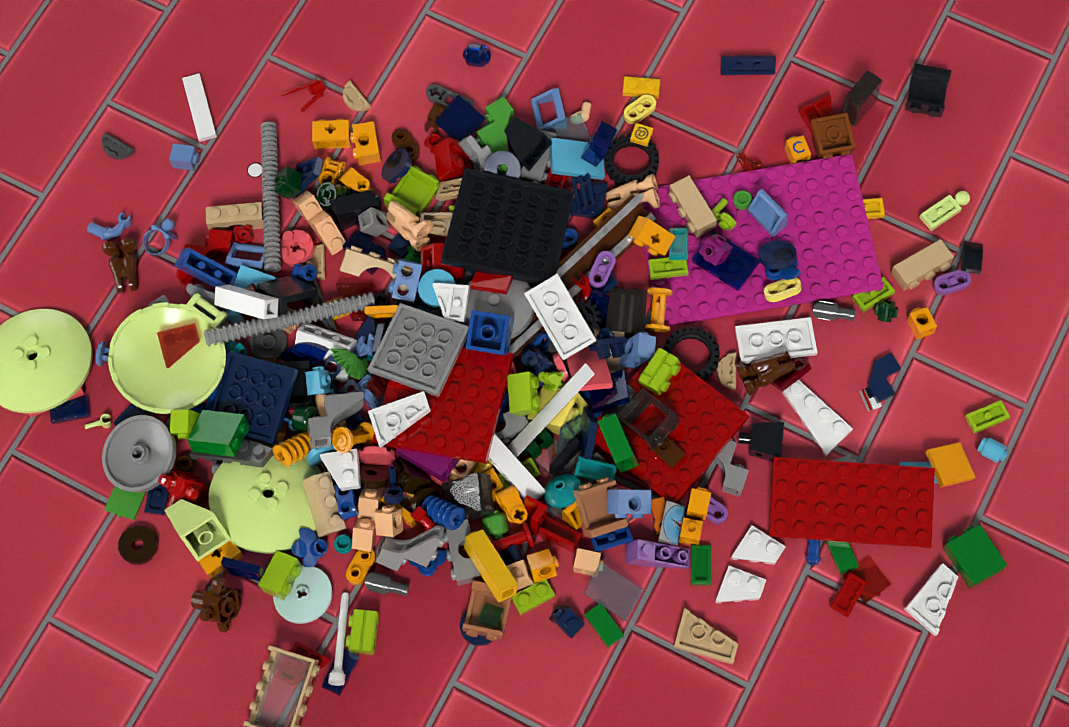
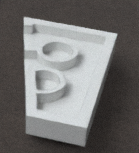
M424 391L368 411L380 448L431 411Z
M940 564L904 608L905 611L934 636L938 635L939 626L945 616L948 601L951 599L958 576L944 564Z

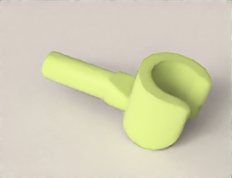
M103 414L100 420L85 424V429L96 426L109 428L111 422L104 423L103 421L110 419V415Z

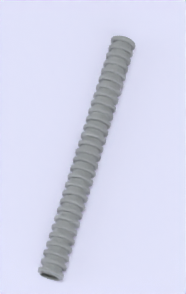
M267 121L261 124L264 269L268 272H277L281 270L279 194L274 192V181L278 173L277 124Z
M369 292L367 295L363 293V296L359 294L357 297L351 296L350 299L346 297L345 300H334L333 303L329 301L328 304L324 302L322 305L316 304L315 307L311 305V308L305 307V309L299 308L298 311L296 309L293 312L287 311L286 314H277L276 318H258V320L252 319L250 322L246 320V323H243V321L240 324L234 323L233 326L231 324L228 327L222 326L220 329L216 327V330H213V328L210 329L211 331L204 330V336L209 347L211 344L217 345L218 342L222 344L223 341L227 343L231 339L235 341L236 338L238 340L241 339L240 337L247 338L246 336L248 335L250 337L253 334L257 336L258 333L264 334L266 331L270 333V330H282L283 327L287 329L288 326H299L300 323L304 325L305 322L311 323L313 320L317 322V319L321 321L323 318L329 319L330 316L334 318L335 315L339 317L340 314L346 315L348 312L352 314V311L355 313L358 310L364 311L367 306H376L375 298L372 292Z

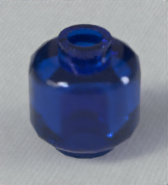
M470 43L463 51V58L468 66L484 67L490 62L491 52L485 44Z

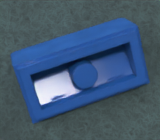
M629 526L590 538L595 552L634 541Z

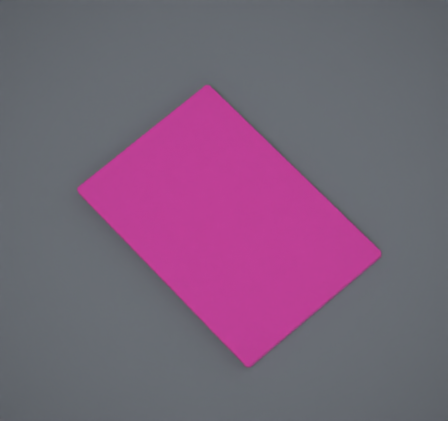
M850 154L694 180V184L711 211L722 198L728 201V204L722 209L720 214L722 212L729 214L736 221L737 225L732 231H725L718 225L719 221L717 220L715 229L698 238L688 230V276L651 280L648 260L669 257V249L665 256L659 254L654 256L647 252L648 248L643 246L651 288H665L673 291L672 296L666 297L664 325L666 326L851 296L883 289L882 277L854 160ZM670 185L659 186L656 191L661 204L659 208H653L649 202H643L645 211L648 214L652 213L657 220L656 224L668 232L669 228H687V221L685 218L680 217L676 203H672L669 199ZM763 189L788 214L787 226L772 238L748 213V209L739 210L734 206L733 197L735 193L742 190L747 191L751 194L753 201L757 193ZM715 234L724 237L726 242L733 247L725 262L717 266L706 261L699 253L702 247L701 242L704 238ZM786 241L796 248L798 257L796 268L801 271V274L796 278L801 281L802 289L795 296L778 302H769L765 299L764 288L771 283L783 279L770 280L766 277L765 270L767 267L759 262L758 252L760 247L767 242Z

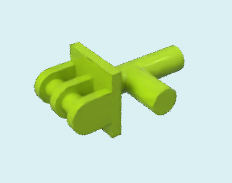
M551 371V373L540 372L538 375V379L545 384L543 387L545 390L556 391L557 388L565 386L561 382L564 376L563 373Z

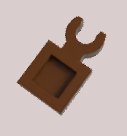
M435 102L427 116L429 122L424 126L425 132L429 128H434L433 134H438V126H445L452 113V109Z

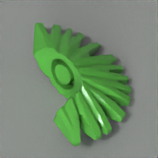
M330 349L333 352V357H335L334 360L337 361V364H341L342 370L345 368L346 374L350 375V377L362 380L367 374H370L368 367L371 362L365 357L358 359L356 354L347 349Z

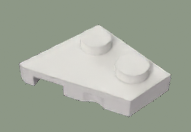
M351 449L346 453H339L337 451L320 454V458L341 491L361 488L359 451L357 449Z
M751 526L731 556V559L750 560L749 562H764L765 564L775 565L786 546Z
M728 566L715 603L759 600L766 579Z

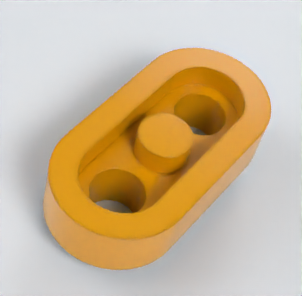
M364 550L356 552L346 570V578L350 584L360 585L365 581L366 576L376 561V555L373 550L371 552ZM363 554L369 555L367 559H362ZM358 571L359 575L354 577L352 573Z

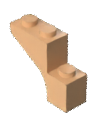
M305 191L292 200L300 215L310 224L331 255L336 254L348 245L331 216L322 210L313 194Z
M365 484L359 496V516L353 527L352 549L371 552L376 541L374 512L382 507L381 498L384 496L386 486L382 488L366 487L367 484Z

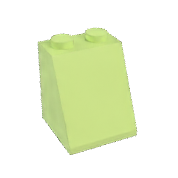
M182 499L164 510L178 535L197 562L231 540L215 514L210 510Z

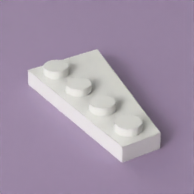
M797 380L782 392L790 406L801 418L803 425L811 433L816 444L818 443L825 457L853 430L850 425L800 380Z

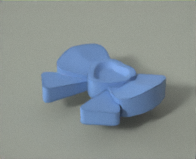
M369 333L367 344L365 343L364 336H361L358 340V344L354 348V354L357 355L358 359L363 355H372L375 338L373 334Z

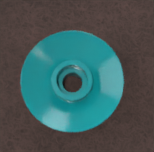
M562 474L554 477L545 487V501L554 508H564L573 504L576 501L573 490L579 489V485H581L580 480L572 474Z

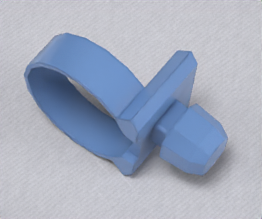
M166 218L161 224L162 226L151 225V230L146 232L143 237V247L149 254H164L169 248L170 239H178L175 234L170 232L173 231L175 226L173 220ZM161 231L165 238V246L161 252L154 254L149 250L147 240L152 232Z

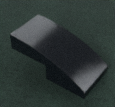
M964 241L961 271L980 275L983 244Z

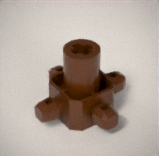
M216 578L213 580L212 590L209 592L198 589L193 593L191 605L194 609L202 610L199 613L200 620L215 622L220 632H227L230 629V621L238 616L240 611L239 601L242 599L243 594L241 590L225 587L224 580Z

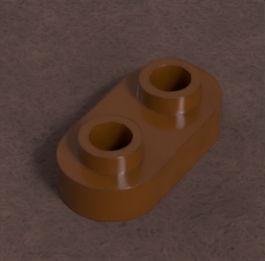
M398 129L394 131L391 137L394 147L397 150L405 149L408 151L412 149L413 151L409 152L412 155L410 158L412 162H415L420 156L417 144L406 130Z

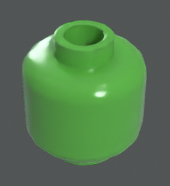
M500 510L485 513V517L481 519V524L486 535L492 536L493 540L503 538V533L509 531L505 513H500Z

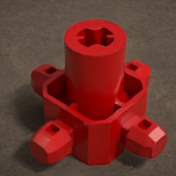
M173 469L170 475L162 474L159 476V484L164 486L171 494L165 509L181 499L187 502H196L200 496H209L210 487L192 473Z

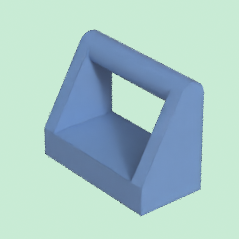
M559 88L551 89L530 100L537 129L550 132L566 128V117ZM552 101L556 119L543 125L539 104Z
M761 189L750 204L748 213L773 238L787 226L788 214Z
M234 242L226 258L225 264L227 268L238 272L240 266L243 265L266 273L264 269V246ZM237 250L263 254L260 261L236 258Z

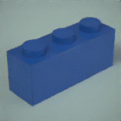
M190 248L181 250L174 267L213 287L222 285L233 286L238 274Z

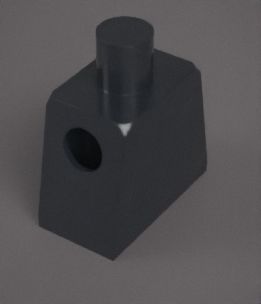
M784 422L753 423L751 433L739 432L738 444L749 445L750 456L774 462V457L781 458Z

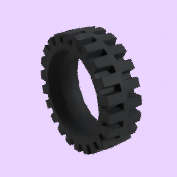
M627 133L626 137L622 134L619 139L617 137L613 139V143L610 142L606 149L604 159L606 173L609 175L610 180H614L616 185H619V183L624 185L634 180H637L638 183L642 182L651 174L656 176L659 166L658 149L656 150V145L652 144V140H650L648 147L630 142L631 133ZM626 147H637L648 154L650 164L643 173L626 175L615 167L614 157L616 153Z
M686 326L685 329L679 328L677 332L671 333L663 350L672 354L676 344L682 340L694 339L705 344L710 354L709 362L706 367L693 373L703 381L708 380V377H711L714 371H716L720 358L719 345L716 343V339L711 337V333H706L705 329L701 328L698 330L696 326H693V328Z

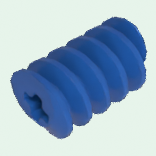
M428 496L422 503L421 508L427 513V516L434 523L448 530H456L465 519V510L439 497Z

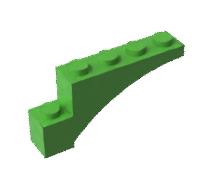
M502 97L485 107V118L489 125L477 131L479 146L482 148L487 145L492 154L497 151H508V138L504 130L511 120L514 119L513 108L505 97ZM500 164L497 170L500 174H506L508 168L505 164Z

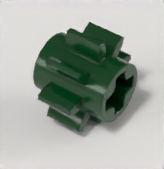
M881 300L880 304L875 305L874 315H878L877 319L879 321L892 322V318H897L898 307H895V302L891 300Z

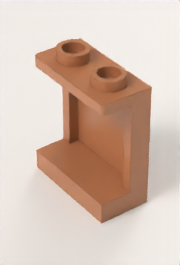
M603 477L597 479L595 484L584 483L579 485V489L573 490L585 537L594 538L628 526L626 518H615V514H607V490H614L613 485L616 484V480Z
M473 581L467 615L462 627L463 632H466V635L471 637H478V635L486 636V639L490 641L503 640L512 597L498 603L486 583Z

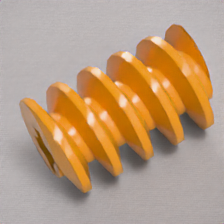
M303 431L297 436H293L291 439L275 445L272 450L275 459L284 466L289 467L291 464L306 458L311 450L308 431Z

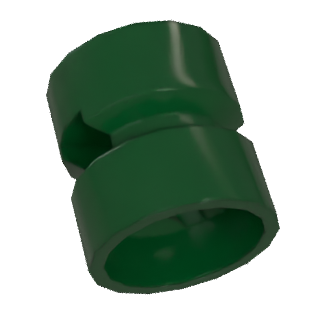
M330 182L323 183L317 191L318 202L326 207H331L329 201L332 199L352 195L348 187Z
M545 429L535 437L540 444L533 439L523 450L525 455L532 458L533 461L542 454L543 449L547 450L554 444L553 438Z

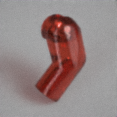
M744 152L736 155L737 160L745 171L762 169L761 161L748 159Z

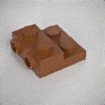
M848 113L812 119L810 121L817 159H827L838 154L840 156L851 155V152L856 148Z

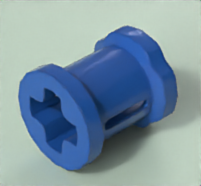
M297 263L293 266L292 275L301 280L312 281L316 278L317 270L312 264L302 265Z

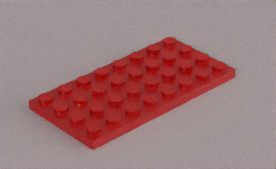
M774 457L769 537L932 548L935 468Z

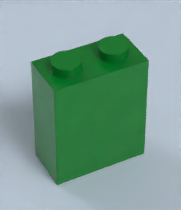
M202 410L187 441L193 452L235 457L242 446L245 435L249 432L250 426L244 414Z
M607 414L597 422L620 472L623 473L639 466L617 415Z
M971 525L962 531L964 534L957 537L954 535L946 540L947 544L943 548L969 589L1003 571L1007 566V563L981 525L975 528Z

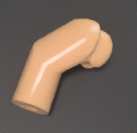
M584 102L581 111L570 116V122L572 124L586 122L589 119L591 104Z

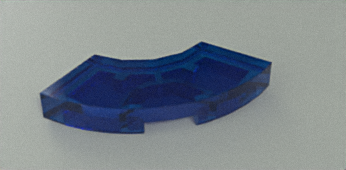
M300 342L290 346L280 358L285 362L311 361L314 364L320 365L330 349L318 343Z

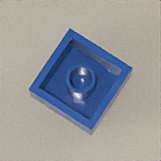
M472 310L466 349L508 355L514 316Z

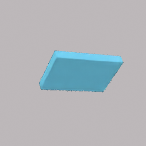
M558 138L550 139L552 142L549 146L551 174L575 177L582 175L584 177L586 176L585 174L589 173L592 179L603 180L605 178L603 144Z
M241 265L233 286L257 292V283L274 280L277 277ZM225 308L224 311L228 314L226 320L240 324L242 321L246 323V320H249V322L252 319L258 320L257 317Z

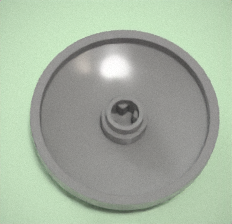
M514 279L508 294L472 290L470 287L466 321L463 325L469 327L472 310L514 316L511 339L518 336L530 324L535 312L524 294L531 290V287L527 282Z
M137 415L125 419L111 431L103 447L102 465L107 478L116 487L131 493H142L159 485V476L162 474L169 475L176 458L175 438L173 434H170V429L165 423L152 416Z

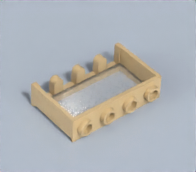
M269 646L268 650H271L268 662L265 661L262 669L265 671L262 680L258 681L256 685L258 693L255 701H252L249 709L252 711L249 720L244 721L243 725L247 727H301L299 721L306 713L307 705L305 703L307 697L311 696L314 685L311 684L313 678L317 677L320 670L319 660L275 646Z

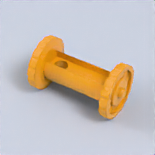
M648 288L647 293L653 295L651 324L644 325V329L652 332H669L670 327L664 325L666 297L672 296L673 291L665 288Z
M363 422L358 425L356 430L352 431L347 427L336 428L331 436L334 449L339 453H346L355 444H360L363 447L374 446L372 443L374 435L373 425L371 422Z

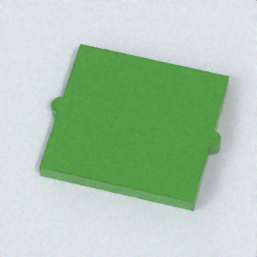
M114 486L104 510L116 514L119 518L125 517L135 521L147 491L131 493Z

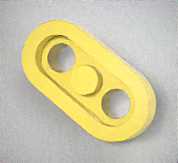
M643 95L625 108L624 120L629 124L639 123L656 109L655 98L651 95Z
M798 278L771 283L764 288L765 299L769 302H778L795 296L801 292V281Z

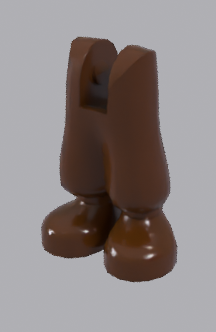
M134 238L121 240L120 245L124 254L122 258L118 243L107 242L102 245V251L111 257L109 259V266L118 294L125 293L123 279H128L131 291L137 290V259L133 254L137 248V240Z
M788 351L755 360L751 363L750 367H746L740 362L735 364L749 396H753L757 388L766 387L779 377L796 369L793 362L779 365L790 358Z

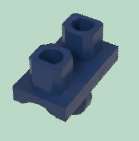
M606 327L602 328L599 334H597V339H599L597 344L589 345L590 351L597 352L599 360L610 357L611 353L613 358H619L625 354L623 345L628 341L626 337L614 338L615 334Z
M532 345V350L525 351L522 354V364L525 367H530L536 376L540 372L551 373L555 367V363L550 361L549 356L544 354L537 346Z

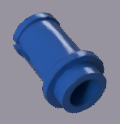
M808 540V556L805 557L807 564L819 565V561L822 559L820 557L821 540Z

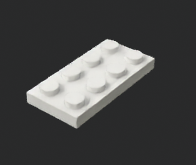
M558 274L524 293L562 360H566L597 341Z
M811 317L735 326L740 363L749 364L755 360L788 351L790 358L817 355Z

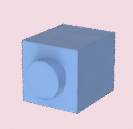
M173 144L169 161L173 168L194 171L195 165L199 163V154L195 146Z

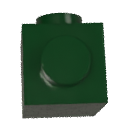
M288 166L276 174L274 192L290 200L301 191L302 174Z

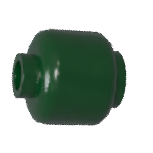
M300 406L294 410L291 422L296 430L308 431V418L320 416L316 407Z

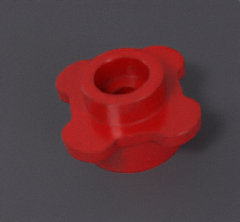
M434 133L424 141V145L429 147L430 152L434 154L433 146L435 145L433 143L436 142L438 144L443 140L439 134Z
M248 224L242 227L235 226L233 229L236 234L235 241L237 243L251 242L253 240V235H251L252 227Z

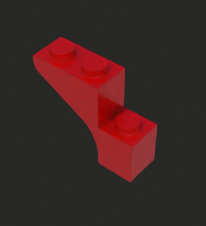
M210 229L209 235L205 239V246L185 244L184 249L190 248L209 259H213L217 256L228 255L235 242V237L232 231ZM177 268L176 277L181 285L187 286L188 283L191 284L195 277Z

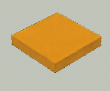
M960 442L928 449L925 452L931 467L935 468V476L940 488L971 481L976 478Z

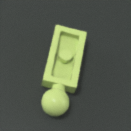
M959 191L955 195V199L949 195L923 212L919 218L933 231L958 214L962 209L959 205L964 206L968 204L970 195L966 191Z

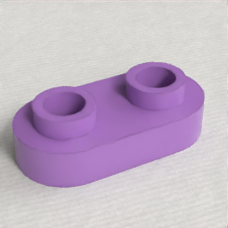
M602 251L598 254L588 275L589 284L592 287L601 288L606 284L616 261L613 253ZM602 259H607L608 264L604 265ZM594 276H599L601 280L599 282L595 281Z
M960 269L938 276L933 284L934 291L939 295H948L964 290L971 282V275ZM958 279L963 280L964 283H959ZM940 285H944L946 288L942 289Z
M710 497L706 519L716 525L722 524L727 519L728 510L723 504ZM714 513H720L721 517L716 518Z

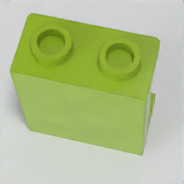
M411 166L391 194L387 193L383 198L385 206L388 207L391 201H396L420 219V214L424 213L437 194L439 181L434 175H427L419 167Z

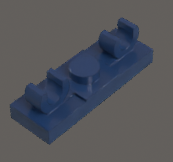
M776 55L721 56L720 74L774 75Z

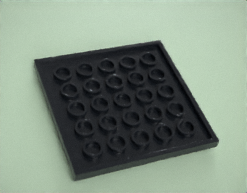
M465 168L440 263L486 274L512 275L514 280L537 285L541 284L557 273L575 191Z

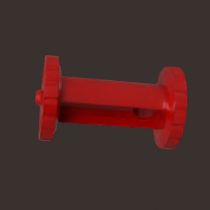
M526 522L522 523L523 531L493 541L492 537L487 535L497 552L511 545H517L526 541L530 548L534 547L532 533L529 531Z

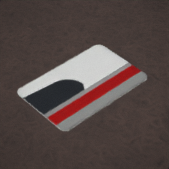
M868 388L859 391L867 411L882 407L881 403L877 404Z

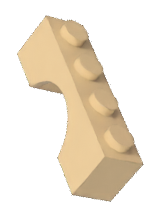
M351 246V248L346 247L340 271L359 276L368 268L379 267L386 270L394 281L395 274H392L394 262L398 263V260L389 257L385 260L380 258V254L374 252L366 254L362 252L361 248ZM404 266L401 270L403 275H409L412 272L410 266ZM402 284L397 289L407 292L408 287Z

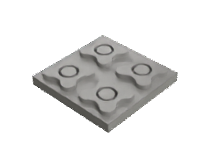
M400 303L368 367L369 373L439 397L464 346L469 327Z

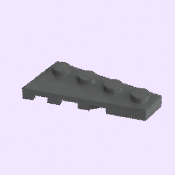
M244 438L242 446L235 457L193 452V450L189 455L191 459L195 460L205 458L206 461L212 462L214 460H223L224 463L240 462V465L264 467L273 456V449Z

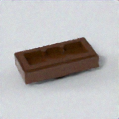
M658 428L643 441L671 469L686 456Z

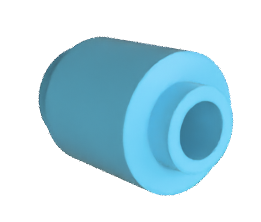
M986 437L983 438L977 449L982 456L997 464L999 461L1003 462L1009 452L1005 450L1007 446L992 438L987 439Z

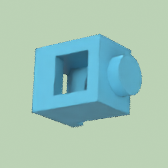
M313 367V371L305 372L307 395L334 393V389H330L331 377L329 370H324V367Z

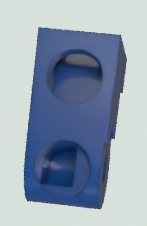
M334 485L337 505L342 520L359 516L356 489L341 493L338 485Z

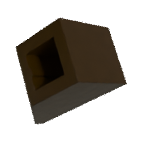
M398 456L393 465L396 466L397 484L404 492L413 495L417 490L428 487L431 479L427 473Z

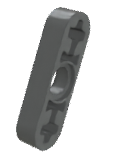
M432 84L426 89L427 99L434 104L437 102L449 107L453 113L462 117H470L474 114L475 108L472 100L437 84ZM436 91L438 92V95L435 94L434 96H432V94H431V92H432V93H435ZM452 97L455 99V102L447 104L445 102L446 99ZM469 106V109L463 110V107Z

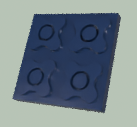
M229 351L225 370L218 385L211 411L244 414L250 426L249 432L245 436L276 445L278 431L282 427L299 370Z

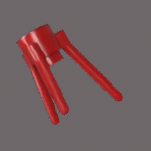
M317 78L307 84L281 92L280 95L283 96L308 88L310 94H315L316 96L301 108L300 111L304 112L317 99L323 97L322 92L326 89L322 80Z

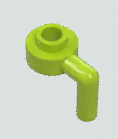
M722 198L712 209V213L716 220L719 221L718 225L723 230L732 231L737 223L729 214L725 212L720 214L722 209L728 204V201Z

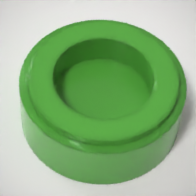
M738 191L733 197V204L739 210L748 209L752 203V196L747 191Z

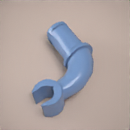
M122 212L118 215L119 222L115 227H103L91 222L87 231L100 237L103 241L112 240L119 237L125 228L131 226L132 219L129 214L128 218L124 220L125 215Z

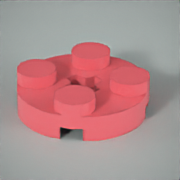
M286 231L280 240L281 259L288 266L293 267L297 263L302 264L306 260L309 261L314 255L315 244L311 236L305 231ZM298 245L300 249H296L294 252L293 247Z

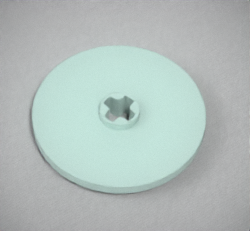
M302 565L301 573L295 578L292 590L285 600L273 596L275 608L284 619L292 623L304 624L318 619L326 612L331 603L333 591L329 578L322 570L314 566L304 567ZM305 591L307 593L306 597L299 596L300 592L303 593Z

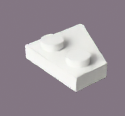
M433 283L443 317L460 324H465L470 286Z

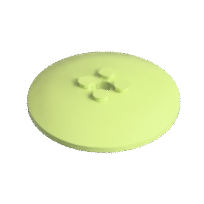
M35 309L20 313L0 325L1 407L17 413H39L63 404L80 389L90 372L93 350L86 330L75 318L53 309ZM37 353V357L34 360H29L31 354Z
M268 442L259 443L272 449L275 444ZM274 455L264 467L240 465V462H223L215 472L210 484L209 508L230 536V542L236 546L256 553L271 554L275 553L276 550L284 552L290 550L293 543L300 540V528L316 531L302 481L322 472L318 466H310L306 458L291 464L289 467L278 462ZM265 490H272L274 495L266 498L263 496V492Z

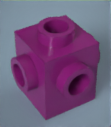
M715 234L704 238L701 242L702 247L699 253L706 261L717 266L725 262L733 247L726 242L724 237Z

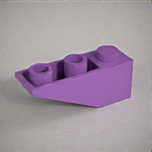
M637 539L626 544L625 563L642 567L689 569L690 549Z

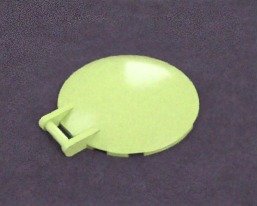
M198 292L193 295L186 305L164 302L152 304V306L135 311L120 324L110 343L108 366L116 388L130 403L153 413L171 414V410H186L199 405L217 388L226 365L224 342L222 344L218 342L217 345L211 344L208 347L204 330L211 331L210 329L212 328L216 330V327H220L228 314L224 311L221 312L208 303ZM198 304L206 311L214 315L216 319L213 321L211 318H209L204 313L195 308V306Z

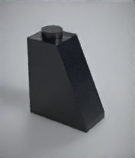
M516 116L504 130L519 162L527 171L533 168L552 144L545 133Z
M372 190L329 201L333 216L341 231L359 224L358 215L370 207L381 211L380 205H382L378 194L374 195Z

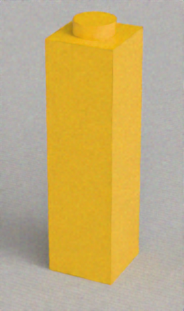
M484 530L474 531L465 536L464 549L497 602L499 603L515 596L518 584Z

